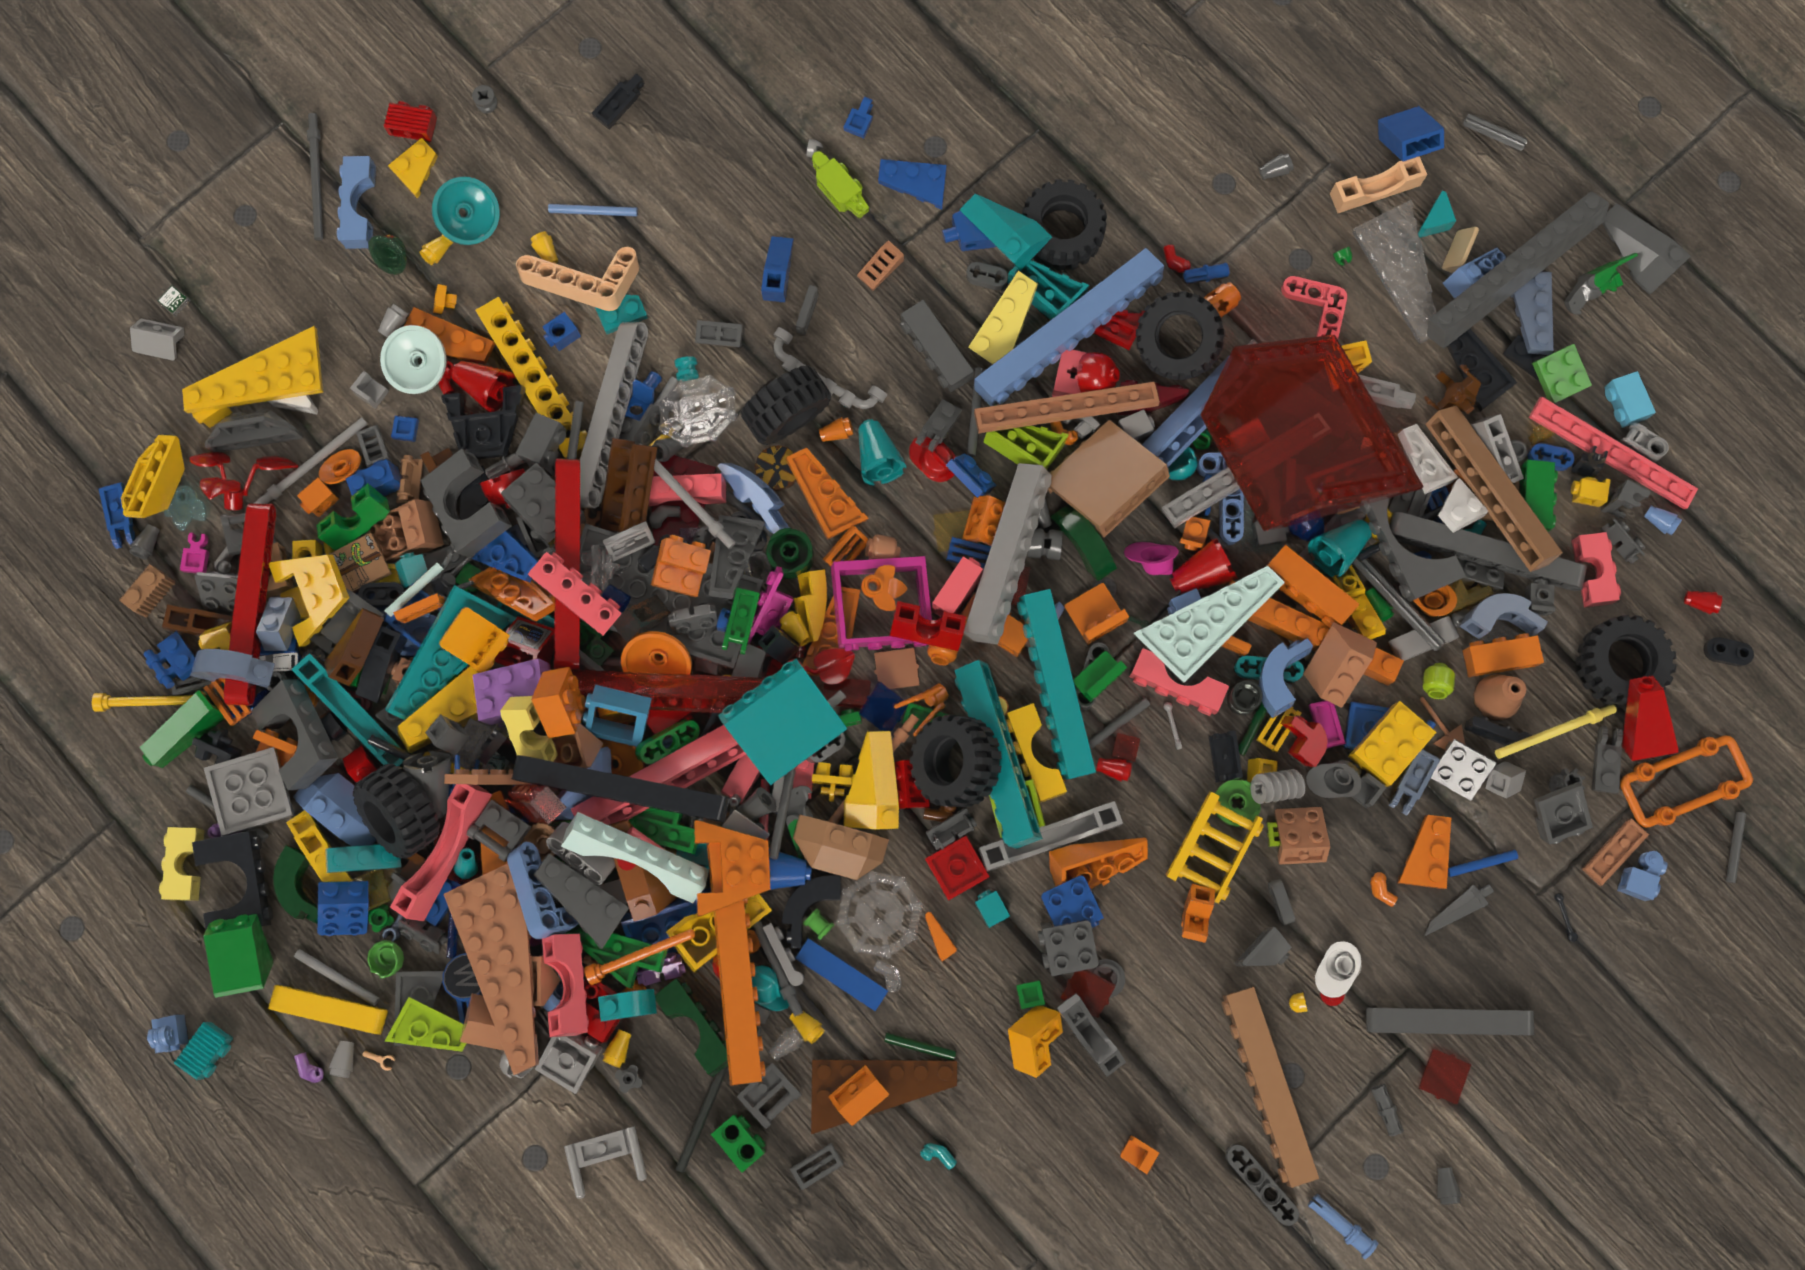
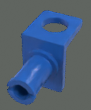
M651 371L643 383L636 379L633 381L632 398L629 400L625 417L640 421L651 403L654 404V390L662 381L659 374ZM632 406H640L643 412L639 415H634L630 412V408Z

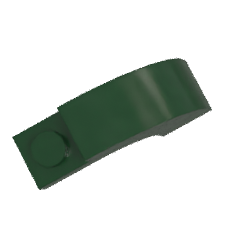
M1068 504L1050 516L1052 522L1062 530L1075 546L1086 570L1097 581L1117 569L1107 546L1096 529L1077 510Z
M286 845L274 869L273 881L277 899L285 911L295 919L304 920L306 916L308 920L318 924V905L306 897L302 886L303 876L310 863L302 851Z

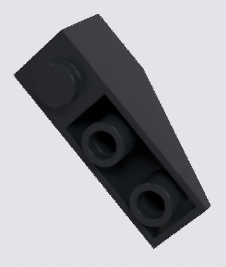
M383 626L380 627L365 660L356 695L376 703L379 702L391 676L392 669L407 642V639L402 634Z

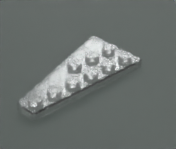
M1411 199L1355 227L1352 233L1417 342L1421 344L1430 339L1427 337L1428 321L1437 311L1432 300V288L1428 282L1427 265L1422 243L1417 232L1418 225L1416 218H1414L1413 202Z

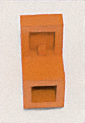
M1191 884L1181 921L1183 938L1206 942L1209 918L1214 907L1215 889Z

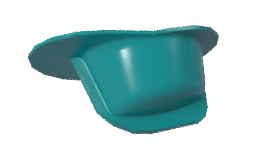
M756 966L755 977H752V987H757L758 1001L754 1003L772 1011L787 1009L789 1004L787 1000L783 999L780 992L782 989L776 973L767 966Z

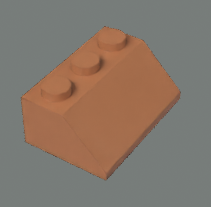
M1333 622L1306 667L1304 676L1320 698L1342 708L1371 663L1377 642Z

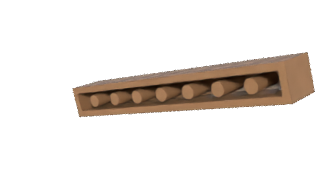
M1456 405L1439 410L1425 425L1479 501L1487 508L1489 515L1528 570L1532 572L1551 564L1563 552Z
M1248 987L1223 995L1222 1008L1225 1015L1230 1016L1232 1025H1229L1233 1039L1238 1040L1240 1048L1237 1049L1240 1061L1246 1063L1248 1072L1245 1073L1249 1086L1254 1087L1256 1096L1253 1097L1257 1110L1262 1111L1264 1120H1261L1265 1134H1269L1273 1144L1269 1146L1273 1158H1278L1281 1167L1278 1168V1174L1281 1182H1286L1287 1186L1293 1188L1319 1179L1255 988Z

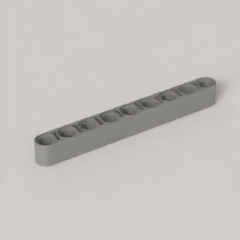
M623 322L618 327L580 458V508H596L601 502L605 488L612 438L619 439L633 390V381L636 379L648 337V328L644 322Z

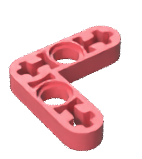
M1290 276L1285 279L1281 291L1286 298L1323 307L1316 335V345L1321 350L1334 347L1338 341L1347 302L1346 291L1338 286L1296 276ZM1291 283L1295 284L1294 287L1296 289L1294 290V292L1290 291L1289 286ZM1303 286H1306V288H1305V290H1304V292H1303V295H1302V294H1301V292H1302L1301 289H1302ZM1316 288L1319 290L1320 296L1313 298L1309 295L1308 290ZM1334 294H1337L1339 298L1336 308L1332 307ZM1334 314L1337 317V322L1335 324L1328 323L1326 315ZM1327 330H1331L1329 334V340L1331 341L1328 344L1324 343L1325 339L1323 338L1326 335Z

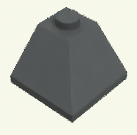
M1275 927L1265 928L1234 964L1237 967L1273 966L1277 963L1282 965L1290 956L1287 952L1292 947Z

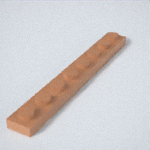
M1155 382L977 408L974 409V415L979 434L1159 406L1160 401Z

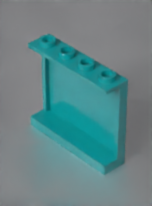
M797 659L784 664L780 671L773 676L766 677L758 687L747 691L740 700L725 707L722 713L718 715L723 725L770 785L847 730V727Z

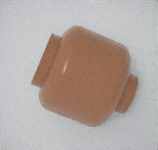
M877 534L872 539H868L865 556L869 560L899 558L901 548L897 546L895 538Z

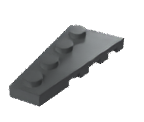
M550 854L546 855L534 873V876L561 903L568 914L580 924V927L586 934H589L596 945L602 949L629 907Z

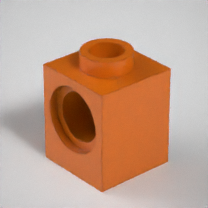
M319 478L315 479L297 495L302 501L299 505L308 514L314 513L317 517H320L339 500L332 490Z

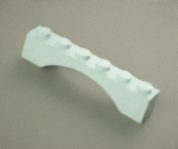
M577 812L566 828L561 847L582 856H607L636 864L656 876L672 895L693 903L697 898V893H701L706 886L709 869L582 813Z

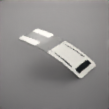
M298 653L260 656L259 659L275 663L273 672L292 671L291 669L298 664Z

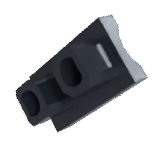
M223 727L217 732L210 730L208 734L205 733L200 738L194 737L192 745L196 746L194 757L206 761L211 758L212 754H215L217 758L214 765L240 757L243 750L231 745L233 739L228 737V729Z

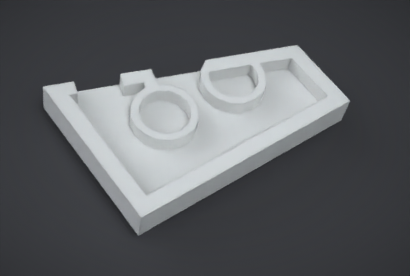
M1417 424L1403 429L1398 434L1424 494L1453 483L1458 478Z

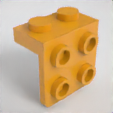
M464 607L439 641V645L481 673L492 668L495 663L494 658L499 651L501 652L506 648L510 635L470 608Z

